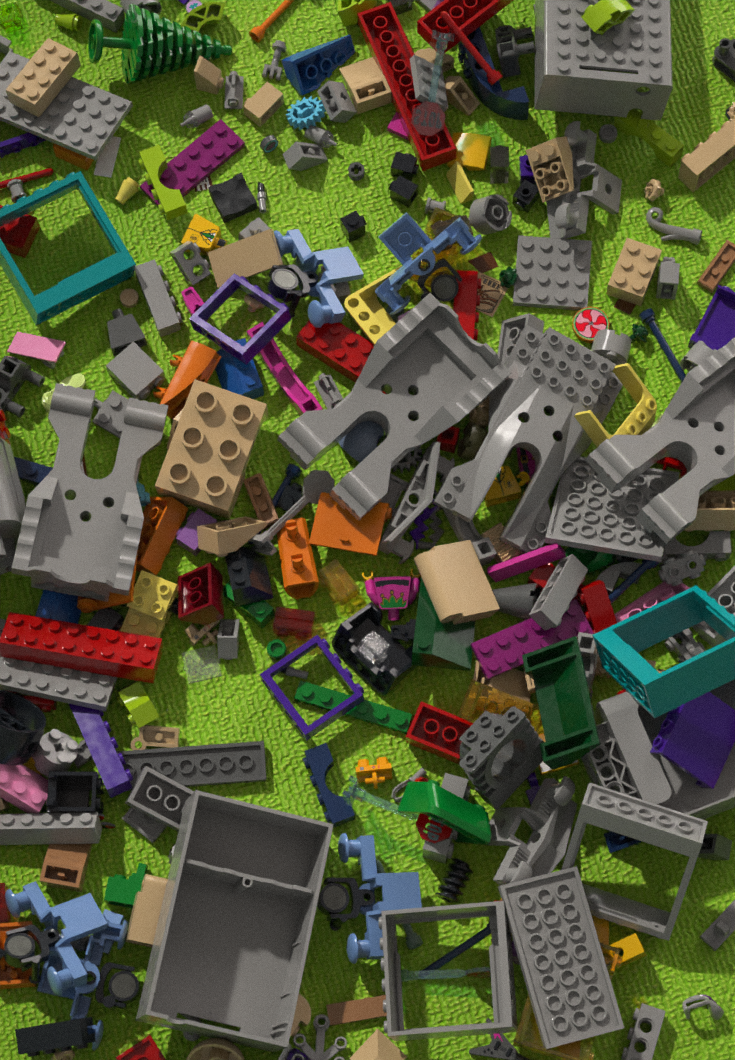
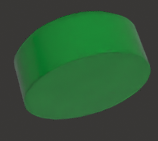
M274 639L268 643L267 653L270 658L279 660L286 655V645L283 641Z

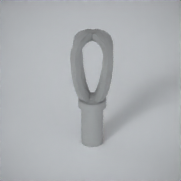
M421 768L408 780L397 785L391 795L394 801L401 802L403 795L398 798L395 794L406 786L408 781L424 777L427 772Z

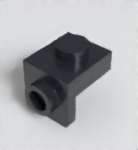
M297 483L286 485L277 506L288 511L303 497V486Z

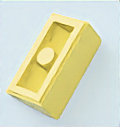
M457 161L447 172L446 177L459 202L463 204L473 200L474 190L460 163Z

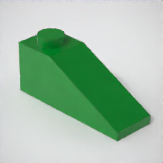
M229 581L223 587V596L235 605ZM265 600L236 606L261 629L275 616L274 608Z

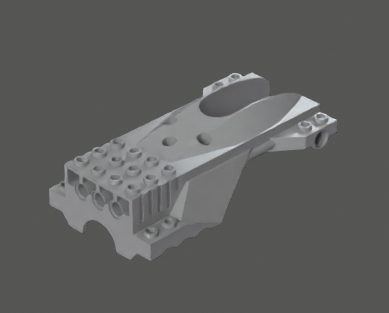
M431 293L377 340L352 391L333 409L304 412L277 439L291 453L290 456L306 470L359 423L372 421L383 428L385 440L353 470L348 472L329 494L358 521L386 496L390 471L403 457L462 420L511 374L500 362L497 353L487 343L480 344L468 336L460 325L459 316L448 305L440 303Z
M526 325L504 364L511 372L510 376L489 395V432L473 460L450 470L433 504L441 506L444 510L450 511L453 515L459 516L462 520L469 523L480 507L509 451L512 448L526 449L535 460V470L499 540L510 544L513 548H517L523 553L542 548L551 517L548 499L561 474L592 442L574 415L591 410L602 425L623 386L615 373L612 372L616 366L615 363L550 327L542 334ZM544 409L549 411L550 416L544 413ZM518 417H522L525 423L521 422ZM553 435L558 438V442L554 440Z
M735 337L687 373L656 425L642 435H614L610 439L603 441L586 458V461L599 474L597 479L611 493L625 486L664 457L677 458L683 462L687 469V474L663 493L656 495L640 510L636 517L649 533L654 531L666 544L694 522L697 515L699 497L711 487L735 474Z
M56 383L48 416V422L59 438L54 466L50 473L28 495L13 559L12 573L31 577V587L108 602L110 592L129 595L144 521L136 486L142 456L161 444L168 405L129 398L113 471L105 478L92 479L82 472L81 464L94 407L95 391Z

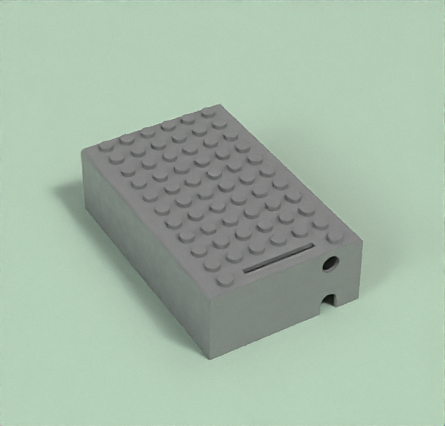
M535 0V109L627 117L631 109L638 108L642 110L641 119L661 120L673 88L670 0H626L635 10L622 24L612 26L603 35L595 33L581 18L585 9L591 5L588 0ZM579 67H580V68H591V69H602V70H613V71H624V72H635V73H637V74L619 73V72H608V71H597V70H586V69H579ZM639 87H648L650 90L647 92H638L636 89Z
M195 790L185 801L136 1021L209 1038H222L235 1044L269 1052H277L288 1048L334 824ZM177 1013L239 1027L240 1030L238 1032L176 1018Z

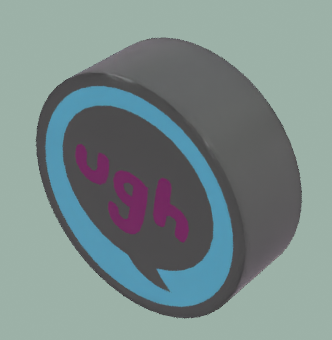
M269 135L261 141L260 148L265 153H270L278 146L279 141L274 135Z

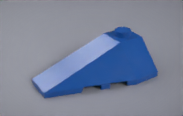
M347 35L298 52L281 61L286 77L298 93L303 96L316 90L322 81L329 78L338 66H341L355 53V48L351 35Z

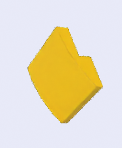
M453 133L452 140L456 147V159L447 162V166L451 168L458 161L461 167H466L468 171L485 170L492 138L474 133Z

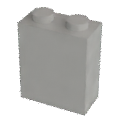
M134 342L106 365L108 374L133 398L139 400L146 399L155 387L163 384L165 379L164 371Z

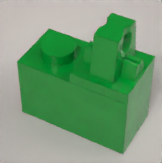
M139 863L137 873H132V876H129V880L123 875L109 876L104 897L105 903L133 908L135 895L138 891H141L144 875L147 874V864Z

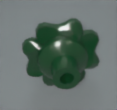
M507 267L506 270H502L499 273V281H501L500 285L502 287L510 288V286L517 282V269Z
M632 324L633 334L629 336L632 342L639 340L647 343L646 339L649 333L645 326L642 324L639 326Z

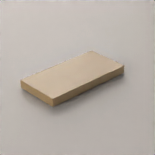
M268 229L207 252L217 288H220L234 273L239 277L249 278L270 270L273 265H283L273 229Z

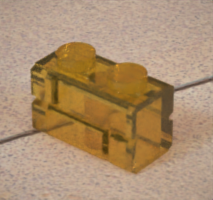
M334 559L318 571L319 584L322 588H328L331 592L329 596L334 603L339 602L343 606L360 593L358 585L337 559Z

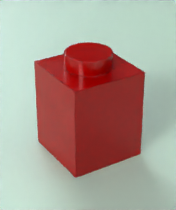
M451 426L438 434L436 442L441 443L440 450L455 454L460 428Z

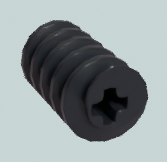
M452 858L454 864H449L448 866L451 871L445 872L447 878H442L441 882L443 885L438 887L441 893L437 892L435 895L444 901L459 903L460 900L456 895L463 896L459 889L467 887L463 880L470 881L466 874H473V871L464 861Z

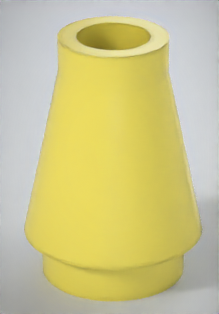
M128 177L126 180H123L114 199L124 205L128 199L139 191L138 187L140 185Z

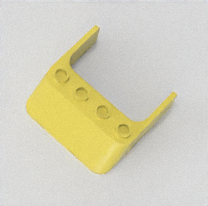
M402 265L351 294L344 301V307L374 345L379 338L396 324L378 302L375 289L401 268Z
M628 363L615 366L613 372L637 403V406L613 435H610L604 429L591 410L574 415L596 447L614 435H642L655 422L657 403Z

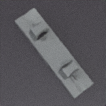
M735 900L700 936L714 951L735 931Z

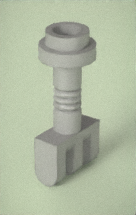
M276 40L273 43L272 49L275 52L271 65L265 64L262 77L266 78L269 71V79H273L274 74L277 73L276 80L280 81L283 69L278 67L281 53L285 52L287 48L285 42Z

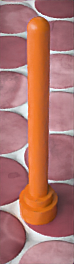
M284 0L260 26L254 27L249 32L250 37L259 43L264 38L265 31L294 0Z

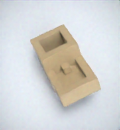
M300 994L298 995L290 1034L292 1037L299 1031V1023L306 1026L311 1019L310 1005Z

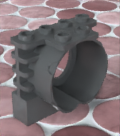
M515 706L511 707L504 715L485 711L459 738L461 741L459 765L464 769V772L468 775L482 799L495 810H498L543 761L540 744L544 743V741L534 731L535 729L526 718L525 713Z

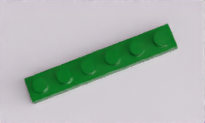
M300 680L294 700L330 711L351 695ZM364 700L344 714L345 716L407 734L412 719L411 713L368 700Z

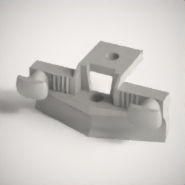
M573 121L565 129V136H567L572 152L574 191L546 201L550 238L567 239L586 233L589 200L611 214L619 213L622 180L594 163L597 134L589 129L582 131L580 129V121ZM594 174L592 190L579 192L581 179Z
M433 442L424 451L409 483L390 473L388 493L380 501L389 503L393 511L392 517L381 537L378 550L387 555L392 552L401 557L398 564L405 563L413 552L414 540L411 539L408 542L401 537L415 518L433 501L436 473L442 476L439 482H444L450 470L454 468L455 460L453 457L449 461L440 456L441 443ZM402 491L406 492L397 508H394ZM410 495H415L418 498L417 504L410 503Z
M564 776L561 783H558L554 778L544 779L529 809L526 807L498 808L489 822L492 834L489 845L510 846L493 879L498 885L501 886L551 873L566 853L577 808V803L571 800L575 792V784L572 779ZM522 819L533 829L527 844L514 836Z

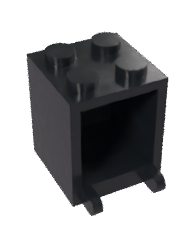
M49 771L48 797L46 801L47 812H98V814H103L104 803L101 802V794L105 793V785L102 783V778L99 777L97 772ZM89 791H92L91 807H89Z

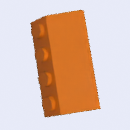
M150 497L151 504L146 505L143 511L144 521L136 571L140 573L141 570L153 575H157L160 572L163 561L170 552L171 544L176 538L180 525L186 518L189 508L173 497Z

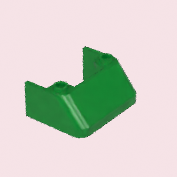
M408 781L398 812L425 814L459 832L457 840H455L456 843L489 845L492 834L485 807L477 804L473 805L440 787V783L437 781Z

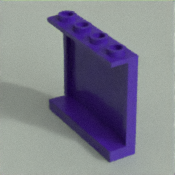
M721 285L717 286L716 293L695 333L690 338L689 348H692L700 340L712 350H718L735 337V292L731 288Z
M707 692L669 711L661 724L658 736L653 741L650 753L662 755L697 780L696 785L699 787L714 789L735 743V710L712 693Z

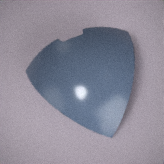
M364 421L356 425L338 443L350 456L361 463L378 447V441L384 435V430L376 422Z

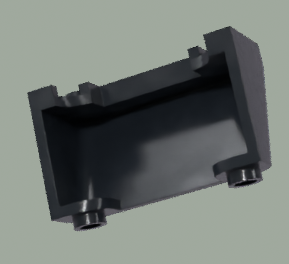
M371 602L340 624L332 640V647L378 694L385 696L417 666L411 665L413 645L405 649L396 639L391 638V634L381 625L383 619L381 610ZM369 634H371L379 643H377ZM376 635H378L386 644H384ZM369 645H371L379 654H377Z

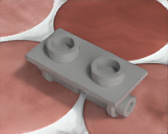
M231 71L229 76H226L225 109H243L244 76H239L236 71Z
M322 373L318 376L319 380L315 381L314 385L327 409H333L343 400V397L331 375Z

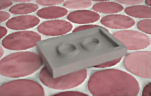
M413 55L410 58L415 99L421 102L438 103L443 112L448 109L442 68L428 62L424 58Z

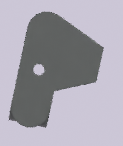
M510 25L500 26L495 30L503 78L520 75L519 56L535 53L533 41L518 45L517 41L533 38L531 26L517 30Z
M723 38L720 40L719 46L714 50L712 63L715 68L734 82L735 39Z
M4 356L0 362V404L3 412L7 410L20 418L25 412V407L12 401L26 380L41 387L45 381V376L32 371L29 364L11 356Z

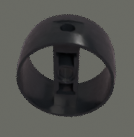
M0 689V764L22 765L27 763L36 752L44 734L46 718L43 712L28 699Z

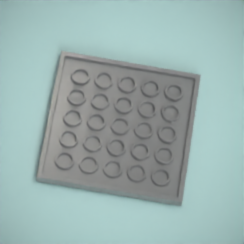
M579 456L561 474L545 543H558V545L662 562L665 542L654 531L649 533L636 517L640 510L656 495L663 493L678 481L679 472L648 468L625 486L611 493L597 479L599 474L586 461L587 457Z

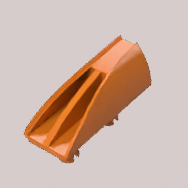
M190 341L183 357L175 354L172 355L176 360H170V365L178 368L168 388L165 389L157 386L156 389L159 392L153 391L155 398L162 399L160 405H168L167 416L173 420L184 408L194 379L204 383L208 382L221 359L216 350L201 343Z
M301 517L286 521L285 526L277 533L284 589L289 596L297 600L310 598L319 586L312 547L309 544L310 537L306 519Z

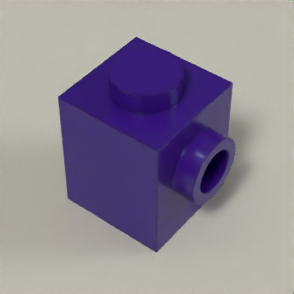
M520 156V184L525 179L532 184H536L528 156Z

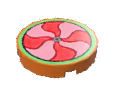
M586 307L575 314L572 329L579 340L593 343L597 331L609 329L610 322L603 310L597 307Z

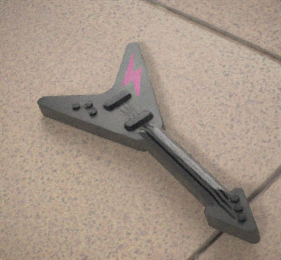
M489 1018L486 1019V1023H493ZM502 1033L490 1034L492 1039L490 1044L469 1050L471 1055L504 1060H530L519 1054Z

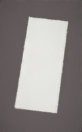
M112 136L97 159L94 175L112 177L121 140L120 137Z

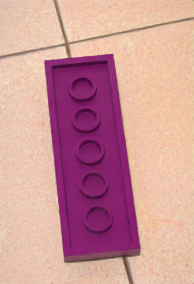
M220 119L167 163L168 168L162 173L160 182L169 189H179L182 197H184L245 146V142ZM145 181L140 185V190L158 206L160 204L158 199L154 200L151 193L152 185H148Z
M577 599L569 603V609L563 614L562 622L556 628L544 630L530 618L471 643L470 646L486 679H492L524 665L522 658L524 654L574 636L578 637V632L594 634Z

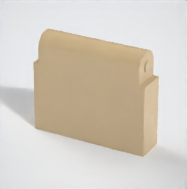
M470 540L434 546L429 551L423 552L414 558L441 623L453 621V624L484 619L491 617L500 609Z
M149 874L144 875L141 891H138L135 895L125 942L152 948L168 879Z

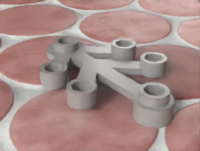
M320 1014L313 1021V1027L317 1031L315 1052L307 1044L303 1034H296L293 1043L310 1060H329L336 1053L346 1048L347 1040L341 1036L337 1037L335 1044L324 1052L325 1032L329 1029L330 1020L326 1015ZM320 1019H323L326 1023L324 1025L318 1024V1021ZM302 1038L303 1042L299 1044L296 1042V1039ZM343 1041L345 1044L340 1047L337 1045V1042ZM295 1054L292 1057V1060H295L296 1058L304 1060V1057L301 1054ZM336 1057L334 1060H345V1059H344L343 1057Z

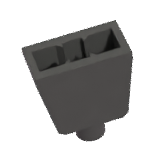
M122 309L114 310L112 312L113 320L107 322L113 356L120 354L132 342L136 343L139 347L146 346L145 335L132 314L124 316Z

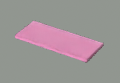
M17 332L7 352L56 363L66 342Z

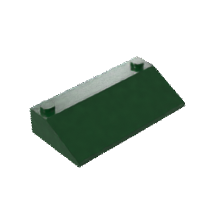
M422 578L411 665L471 671L473 650L470 645L474 641L476 620L453 624V621L441 623Z
M577 636L522 655L525 673L534 680L546 742L540 744L543 762L552 770L572 764L600 745Z

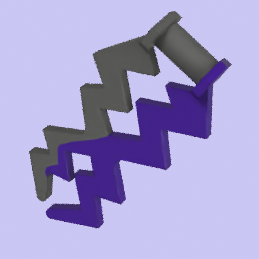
M434 490V496L436 497L438 493ZM433 504L435 507L431 509L426 507L422 511L423 514L417 516L413 521L418 528L410 531L409 534L416 543V550L432 549L443 535L444 530L438 527L442 524V521L435 515V513L442 510L441 506ZM430 518L434 522L429 524V527L435 533L428 536V538L433 542L419 541L425 538L421 533L429 530L423 521Z

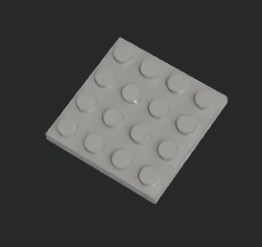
M518 235L516 273L518 277L517 282L514 284L513 305L567 310L586 308L588 304L592 241Z

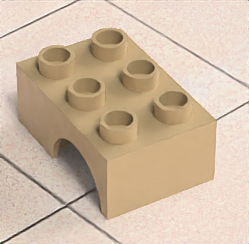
M194 379L155 484L158 495L173 497L186 505L230 520L245 479L246 468L253 445L263 422L266 421L268 416L267 404Z

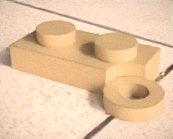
M144 725L139 730V737L131 741L132 750H144L146 746L179 747L180 728ZM137 741L142 743V747L139 749L135 746Z

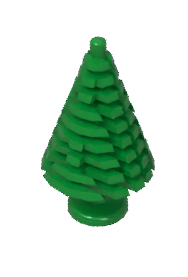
M133 3L128 6L129 10L126 11L122 38L104 37L102 23L97 19L91 21L89 29L88 53L90 62L96 64L100 61L103 48L121 49L123 75L127 84L134 83L136 79L139 81L144 80L148 75L150 78L157 76L156 74L158 73L166 74L168 70L170 72L176 71L179 67L181 69L187 68L189 64L195 66L199 56L209 61L211 55L212 60L220 58V55L230 56L232 54V47L230 45L222 46L221 42L217 39H214L212 44L210 36L204 34L202 37L201 33L194 30L191 32V29L186 26L181 28L179 23L174 21L171 23L165 17H162L161 20L158 14L154 12L150 14V11L144 8L140 9L139 6Z

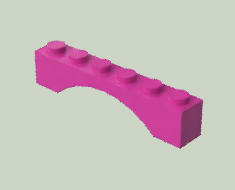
M263 322L247 331L248 341L264 326ZM272 338L258 355L301 416L306 411L323 410L314 395L294 373L274 338Z

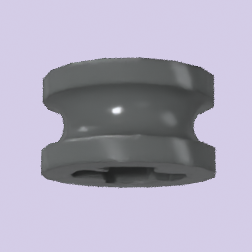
M359 162L350 164L348 167L349 177L354 181L361 180L365 174L364 166ZM354 169H358V174H354Z

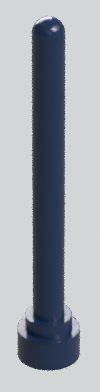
M652 308L643 311L639 315L641 321L649 325L682 383L686 374L655 322L656 315Z
M289 463L285 470L286 477L272 499L275 508L286 485H289L292 480L298 478L302 472L299 467Z
M643 559L641 561L642 564L609 595L611 604L647 569H654L659 562Z
M490 922L486 924V928L421 970L419 977L422 979L426 978L490 935Z

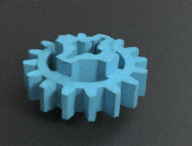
M310 96L308 99L304 97L302 101L297 100V104H291L292 109H287L288 114H286L290 126H293L294 129L299 127L302 130L303 127L309 129L310 125L316 126L315 122H321L320 118L325 117L324 112L326 110L322 100H319L317 97L313 99Z

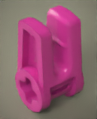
M189 287L181 293L183 301L192 316L204 302L194 288Z

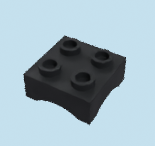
M242 173L235 175L228 181L208 187L209 194L224 223L258 209L257 202L250 192Z

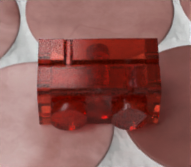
M276 607L273 632L283 638H287L288 635L296 636V639L299 640L312 638L316 617L315 612Z

